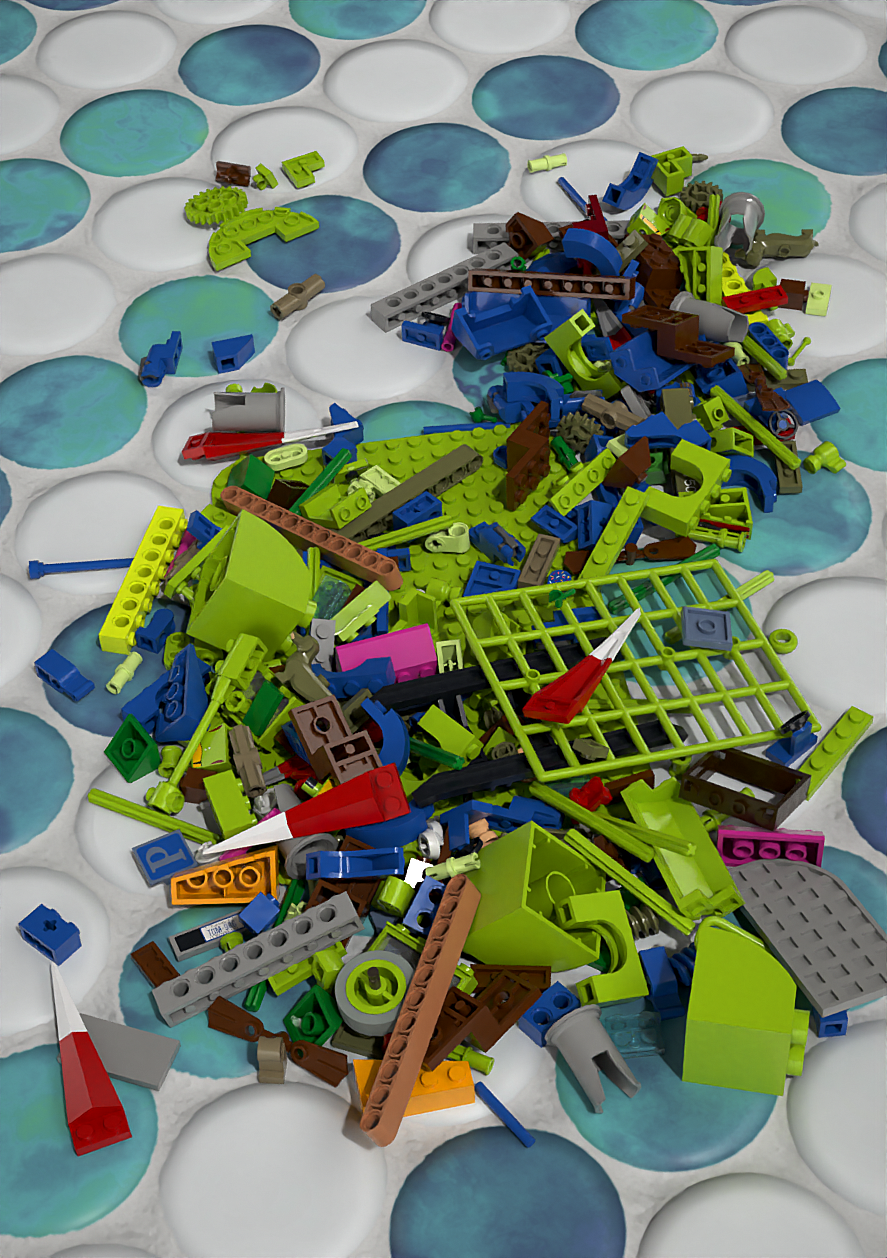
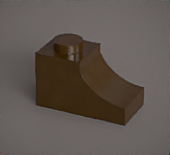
M275 479L267 501L289 510L309 485L302 481Z

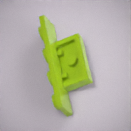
M609 448L601 451L589 462L582 463L580 461L570 468L571 472L568 475L565 474L556 480L557 485L551 489L553 496L549 498V502L555 511L565 516L605 479L616 462Z
M377 580L330 619L336 620L334 648L339 643L344 641L349 643L359 635L357 630L363 625L365 628L371 625L377 619L374 615L391 599V595Z

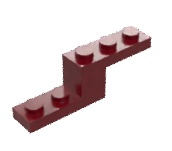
M588 195V204H585L586 216H589V221L573 222L572 228L589 230L608 240V228L597 195ZM577 258L578 269H581L583 274H592V263L588 260Z

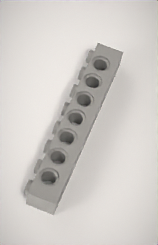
M630 220L605 221L608 233L620 245L625 234H629L626 228ZM579 221L543 222L554 237V240L545 249H549L550 253L564 252L563 239L559 236V228ZM473 223L474 254H480L503 242L509 243L506 223Z
M503 242L372 303V321L387 333L401 326L405 320L412 321L420 317L423 311L431 312L465 296V293L469 292L468 270L475 268L511 270V260L515 256L518 257L519 254Z
M345 891L331 897L328 901L316 907L307 909L304 913L292 919L285 920L277 927L262 932L257 937L243 944L236 945L233 949L222 955L215 956L208 962L189 969L184 974L162 983L159 987L153 989L152 992L162 1017L172 1028L207 1010L218 996L228 999L311 957L315 952L322 951L365 928L350 897Z

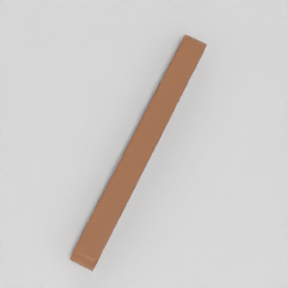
M237 486L226 487L220 494L229 513L238 516L243 509L259 517L276 529L290 544L304 551H307L309 547H318L321 559L371 583L377 580L388 591H394L403 584V578L396 562L378 552Z
M465 874L455 875L446 886L360 1120V1129L379 1147L391 1144L397 1135L481 899L480 891Z

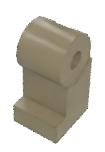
M260 1036L257 1048V1060L259 1061L260 1069L259 1083L284 1084L288 1060L283 1037L266 1038L265 1036Z

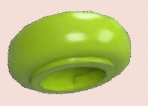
M787 629L775 630L768 637V641L774 651L780 654L791 653L798 645L795 633ZM778 640H786V641H788V642H787V643H781V642H779Z

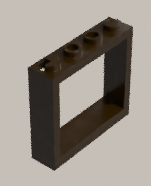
M734 748L708 752L682 775L678 797L774 832L807 798L812 775ZM720 752L725 753L724 759L720 758ZM719 771L784 794L785 796L774 805L707 780L715 772ZM766 810H773L774 813L772 815L766 813Z

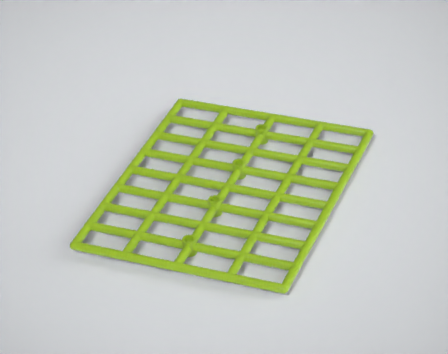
M717 559L518 588L450 600V606L537 780L541 783L792 737V731L781 734L779 731L783 722L765 694L770 692L788 690L801 712L805 710L810 712L811 715L807 722L812 723L811 733L821 730V724ZM712 568L730 599L709 602L691 574V571ZM678 573L682 575L699 603L686 607L710 610L736 607L755 639L740 641L739 638L732 636L733 646L731 651L689 646L691 650L675 652L674 649L665 647L650 621L673 618L682 634V607L675 605L659 576ZM649 578L667 609L644 612L627 581ZM617 583L632 611L634 612L640 608L641 615L636 623L641 624L658 655L635 659L626 641L623 643L619 651L625 661L611 663L600 681L615 710L591 714L586 704L580 713L581 716H575L569 724L546 720V722L522 726L505 691L523 688L526 693L534 694L541 689L539 685L549 684L569 671L551 637L574 634L587 657L594 649L584 632L607 628L610 635H612L618 629L617 626H621L631 615L612 618L594 586ZM572 588H585L601 617L600 620L579 623L565 599L560 609L569 625L545 628L529 596L549 594L552 590L568 591ZM519 598L535 630L511 633L496 602ZM485 603L502 635L478 639L462 607ZM541 639L558 672L540 675L537 670L530 669L517 643ZM507 644L524 678L499 682L483 648ZM762 648L781 681L759 684L739 651ZM722 654L724 658L733 660L749 686L726 690L707 657ZM697 659L716 692L693 696L674 662ZM657 665L660 670L668 671L683 698L660 702L641 668ZM631 670L649 704L626 708L608 673ZM755 695L775 730L752 734L732 699ZM722 701L742 736L719 740L699 705ZM689 707L708 742L685 746L665 711ZM655 713L674 748L650 752L631 717ZM621 719L639 755L616 759L611 749H609L607 758H604L605 761L580 765L562 729L586 725L594 741L610 748L597 723ZM552 731L570 767L544 771L527 735Z

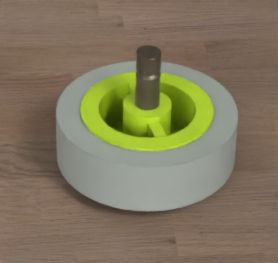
M382 950L368 951L349 960L339 972L335 983V997L339 1013L344 1022L353 1030L364 1035L384 1036L393 1033L415 973L411 965L401 956Z

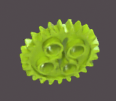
M222 186L220 189L214 187L212 190L206 189V192H199L200 195H193V199H188L189 202L185 203L186 206L184 208L187 219H190V222L195 221V224L201 222V225L205 223L211 225L213 222H216V224H219L220 221L227 222L228 218L234 219V215L240 216V212H244V208H247L248 200L246 193L242 189L238 190V187L232 189L231 186L224 188Z

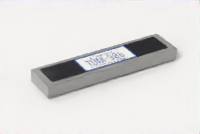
M245 908L168 937L178 962L221 946L220 940L226 934L239 932L242 934V937L252 934L239 922L238 915Z

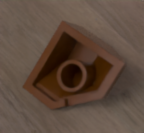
M519 212L515 213L505 224L506 232L509 233V243L507 245L516 251L526 263L542 252L554 240V237L543 222Z
M646 436L641 438L616 460L602 482L604 486L627 488V486L632 487L636 483L640 485L648 477L646 472L651 466L649 443Z

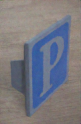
M180 829L132 848L150 886L160 882H164L168 886L171 884V878L175 873L199 867Z

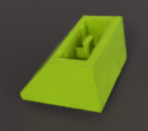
M489 610L473 620V630L478 639L502 635ZM502 613L511 633L527 631L507 617L506 614ZM527 641L517 643L523 655L526 654ZM507 644L483 648L489 662L513 657ZM470 648V655L477 660L472 648Z

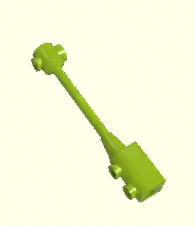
M239 633L236 640L230 639L227 642L226 651L228 655L225 661L218 660L215 665L217 680L211 696V702L169 781L159 782L156 788L151 787L146 793L147 805L151 809L169 816L172 812L179 813L182 810L185 798L177 785L218 708L236 688L247 691L268 651L267 647L258 637Z

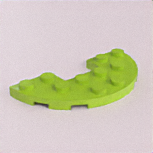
M275 207L274 210L263 211V208H256L241 212L240 216L234 215V219H227V222L220 224V229L216 233L213 232L209 240V258L216 271L224 269L251 257V250L246 246L251 242L267 237L275 232L287 242L318 229L319 221L302 211L295 213L291 212V208Z

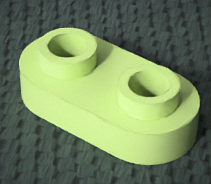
M291 444L267 452L264 456L265 464L274 471L303 464L308 459L307 448L302 444Z

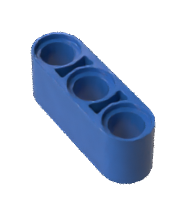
M754 322L750 324L748 336L787 370L788 349L764 323Z

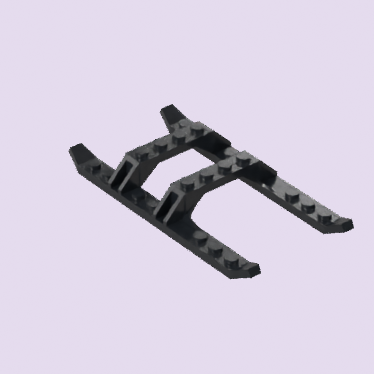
M607 637L591 639L589 642L595 650ZM579 642L556 647L568 670L586 657ZM547 650L523 655L530 669L537 670L540 675L558 672ZM618 651L614 660H625L620 651ZM513 657L490 662L499 682L524 678ZM476 665L383 686L369 699L373 702L378 700L388 711L391 708L396 710L432 701V705L434 704L472 733L467 723L461 695L488 689L491 686L481 666ZM523 688L505 691L514 711L528 725L542 722L541 719L524 716L523 707L530 700L532 694L526 693ZM365 710L366 714H367V715L370 717V719H371L372 717H371V716L369 715V713ZM659 720L636 725L648 749L671 743ZM673 724L684 743L689 735L682 726ZM626 728L602 733L615 757L638 752ZM549 732L527 735L544 771L570 767L559 745L555 743ZM592 736L581 738L594 740ZM574 740L569 741L571 748L573 746ZM481 748L480 754L468 766L463 767L461 770L453 769L433 774L411 794L419 807L422 808L444 799L476 791H493L496 787H510L512 782L536 776L524 752L489 761ZM572 748L580 765L605 760L604 758H596L595 761L585 759L580 756L581 752Z

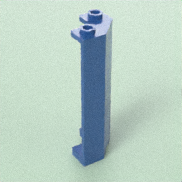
M469 291L462 298V308L464 307L467 313L473 310L476 315L509 304L510 297L514 296L516 299L521 294ZM536 295L553 324L550 333L581 309L591 319V298ZM545 340L534 341L536 343H547Z
M648 329L609 353L614 374L639 392L659 389L695 365L685 364L683 360L678 359L667 360L664 356L657 355V332H651ZM705 334L699 335L698 340L706 341Z

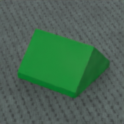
M250 454L231 469L227 487L237 486L267 500L273 486L275 471Z
M128 714L104 753L126 781L133 783L157 770L161 761L157 743L134 715Z

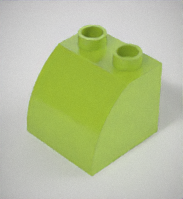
M242 509L202 565L186 634L226 651L227 642L230 639L236 640L239 633L258 637L267 647L268 651L262 662L269 661L275 652L285 655L293 643L291 633L293 631L296 632V629H294L296 625L307 628L317 608V602L309 599L313 578L303 559L288 540L276 529L259 517Z
M532 820L480 849L477 853L478 858H475V861L480 859L481 867L463 873L481 893L480 902L462 949L464 953L474 956L486 965L551 966V972L574 969L599 959L601 935L595 930L585 927L562 930L554 904L569 896L605 892L606 873Z
M700 925L687 1014L682 1081L783 1096L786 1074L802 1076L810 1011L794 1009L797 985L785 968L771 954L757 944L737 934Z

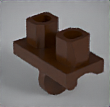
M222 161L216 162V181L242 186L250 185V166Z

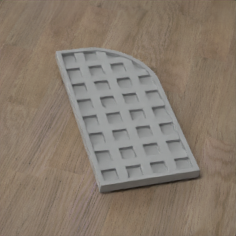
M761 859L728 869L746 903L739 907L822 1018L887 995V934L840 878L816 865L789 859Z

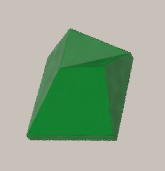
M314 985L283 1021L293 1043L298 1040H305L323 1046L340 1027L343 1018L339 1013L336 999L319 985ZM298 1049V1055L303 1058V1051Z

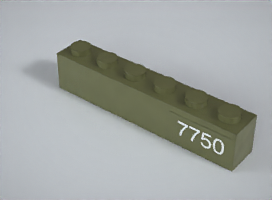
M688 388L661 390V412L667 416L677 430L683 424L696 420V415L692 414L694 407L693 397L689 396ZM667 448L668 461L670 466L671 454L675 448ZM670 469L674 496L678 497V492L698 491L701 488L695 479Z

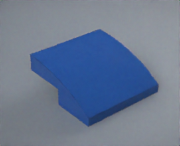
M817 379L786 390L785 400L790 404V408L787 410L793 411L801 426L836 414L841 409L831 393Z
M545 505L531 517L533 523L552 536L561 538L563 543L578 538L577 506L563 516L555 511L553 506Z

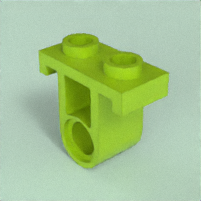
M387 876L386 881H381L371 905L374 908L403 919L416 892L407 882L393 876ZM424 915L417 917L418 925L421 924Z

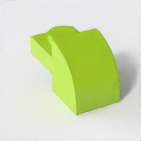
M768 267L758 270L753 275L752 291L777 285V278ZM778 306L770 307L768 309L772 311L778 309Z
M323 950L315 952L311 971L317 980V985L336 999V979L345 964L336 951Z

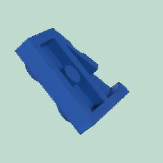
M476 561L463 597L517 589L521 570Z

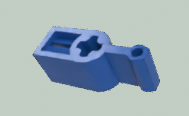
M53 649L34 662L37 676L58 692L67 693L74 701H79L95 688L94 683L82 676L74 664Z
M664 946L639 951V960L649 991V995L646 998L652 1001L657 1020L664 1021L683 1017L685 1009L677 994V980Z

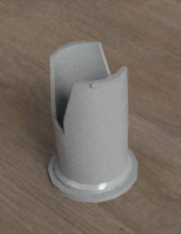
M736 192L727 196L720 205L719 217L721 222L714 244L715 247L723 248V252L730 248L731 244L743 245L744 252L747 255L752 250L756 229H759L764 221L765 210L759 198L753 194ZM731 215H744V228H737L729 223Z
M688 291L680 292L670 305V310L699 315V335L705 334L706 341L743 342L747 335L749 327L747 315L715 303L695 299L693 294Z
M281 388V391L277 393L214 392L213 431L285 432V388Z
M282 783L273 786L281 813L302 803L289 784ZM254 808L252 809L259 822L264 816ZM318 833L273 842L274 845H278V850L285 859L284 867L287 875L292 879L298 880L306 879L307 853L338 851L339 848L336 838L328 833Z
M591 1004L575 1009L555 1022L547 1031L545 1040L548 1045L558 1047L592 1103L595 1112L602 1114L601 1104L606 1098L598 1074L599 1071L604 1070L608 1078L630 1098H633L640 1091L641 1084L636 1080L600 1022L601 1008L598 1005Z

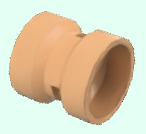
M485 818L469 825V839L479 837L483 841L482 848L498 840L499 837L494 831L489 830V823Z

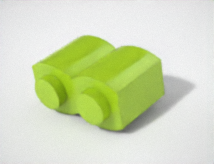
M680 214L667 235L676 246L699 247L705 246L714 229L703 220Z

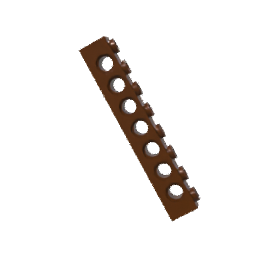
M482 268L468 270V291L522 294L521 288L530 285L536 295L631 300L635 298L636 277Z

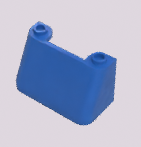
M530 285L521 288L522 294L518 298L510 297L509 304L476 315L473 310L467 313L464 307L454 311L451 330L459 342L476 359L487 360L493 355L537 340H545L544 337L550 333L553 324Z

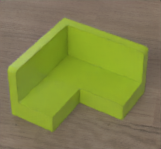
M411 587L399 601L400 619L388 633L428 623L431 636H433L438 630L436 598Z

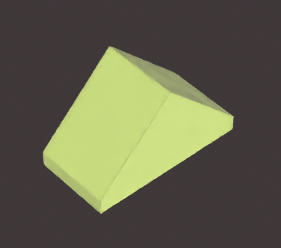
M460 639L436 642L438 674L462 669L463 661Z

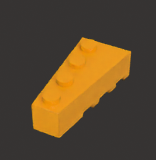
M278 845L175 873L171 878L172 905L250 903L260 892L265 896L269 893L278 901L280 896Z
M353 1059L354 1075L362 1114L382 1060ZM443 1061L433 1072L421 1065L403 1117L475 1103L474 1082L469 1062Z

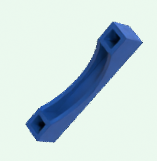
M593 434L584 453L586 462L593 460L601 451L606 449L608 441L614 438ZM601 482L595 488L599 502L613 504L614 512L622 498L621 489L604 486ZM640 517L625 545L637 543L644 529Z

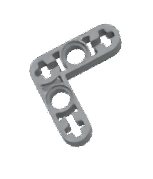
M629 384L621 389V394L633 414L644 419L652 415V408H656L654 396L650 392H639Z

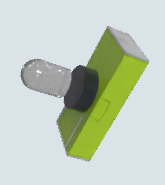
M366 458L346 464L332 480L333 484L346 480L350 483L354 481L359 482V475L368 470Z

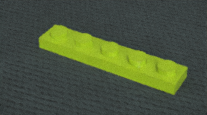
M627 486L578 579L609 575L649 500L647 493ZM603 585L594 586L598 593L600 592Z
M851 706L798 771L812 775L808 795L805 800H810L871 726L874 716Z

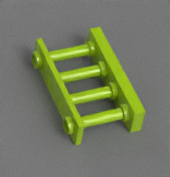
M228 525L221 529L167 582L164 594L171 599L178 593L179 595H184L192 603L194 602L196 593L188 587V582L191 579L199 581L202 565L228 530Z

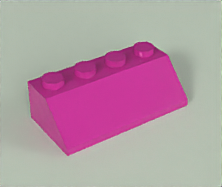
M428 623L335 647L336 672L354 669L366 659L391 657L396 675L394 684L437 674V657Z
M718 825L716 848L725 865L737 867L761 859H789L821 867L825 836L822 831L779 828L773 832L761 827Z

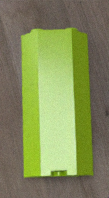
M671 777L654 789H651L643 779L630 784L620 793L637 825L695 843L697 847L695 855L688 857L646 843L654 849L655 856L653 859L679 910L687 918L695 921L700 920L701 915L710 914L723 918L746 904L693 803L678 797L681 783L675 777Z

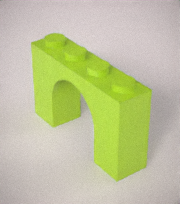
M581 309L544 337V339L583 391L602 389V396L606 400L619 392L628 383L614 374L613 367L608 370L597 368L585 356L581 346V339L595 327V324L585 311Z
M681 439L671 454L670 469L695 479L701 488L690 496L676 497L649 486L644 492L649 495V500L640 517L687 537L691 530L697 528L700 516L707 513L711 500L718 497L723 482H728L732 470H730V459Z
M434 704L417 723L425 732L440 743L443 750L463 757L465 763L462 764V767L468 766L480 754L481 748L484 746L477 737ZM440 764L433 774L453 770V768ZM400 776L408 803L413 799L411 793L430 777L420 781H410Z
M620 890L569 896L554 904L562 930L584 927L593 929L604 938L610 949L611 966L607 974L590 976L575 983L582 1007L591 1004L605 1007L629 1003L649 995Z

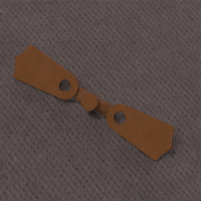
M745 363L744 365L737 366L741 370L744 380L756 385L755 397L758 398L762 411H781L790 408V404L774 392V389L767 387L766 377L760 363Z
M688 536L650 543L644 547L643 551L638 550L636 544L628 543L625 545V550L619 554L617 560L618 562L624 561L626 565H633L636 559H643L645 557L650 560L686 559L695 554L697 545ZM593 550L566 552L563 565L570 570L572 575L582 572Z
M218 996L207 1009L209 1016L208 1027L249 1042H257L260 1036H265L266 1038L283 1037L286 1052L289 1053L290 1051L292 1060L333 1087H338L341 1081L348 1075L346 1054L305 1040H298L292 1044L289 1041V1035L285 1031L274 1034L265 1030L260 1019L222 996ZM249 1026L254 1028V1034L249 1032ZM298 1049L303 1051V1058L298 1055Z

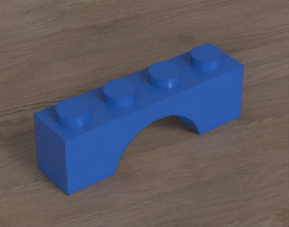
M197 657L204 687H206L210 682L208 672L211 671V666ZM171 669L163 673L159 679L143 689L139 695L121 708L123 721L128 714H133L149 735L156 730V721L158 714H160L159 709L164 703L162 702L163 696L167 694L172 684L168 681Z
M391 657L366 659L358 667L343 672H330L324 670L320 663L311 664L313 672L317 676L322 674L331 684L328 689L336 698L354 697L362 688H368L371 694L374 695L383 686L394 684L396 679ZM293 689L294 693L300 699H302L303 701H308Z

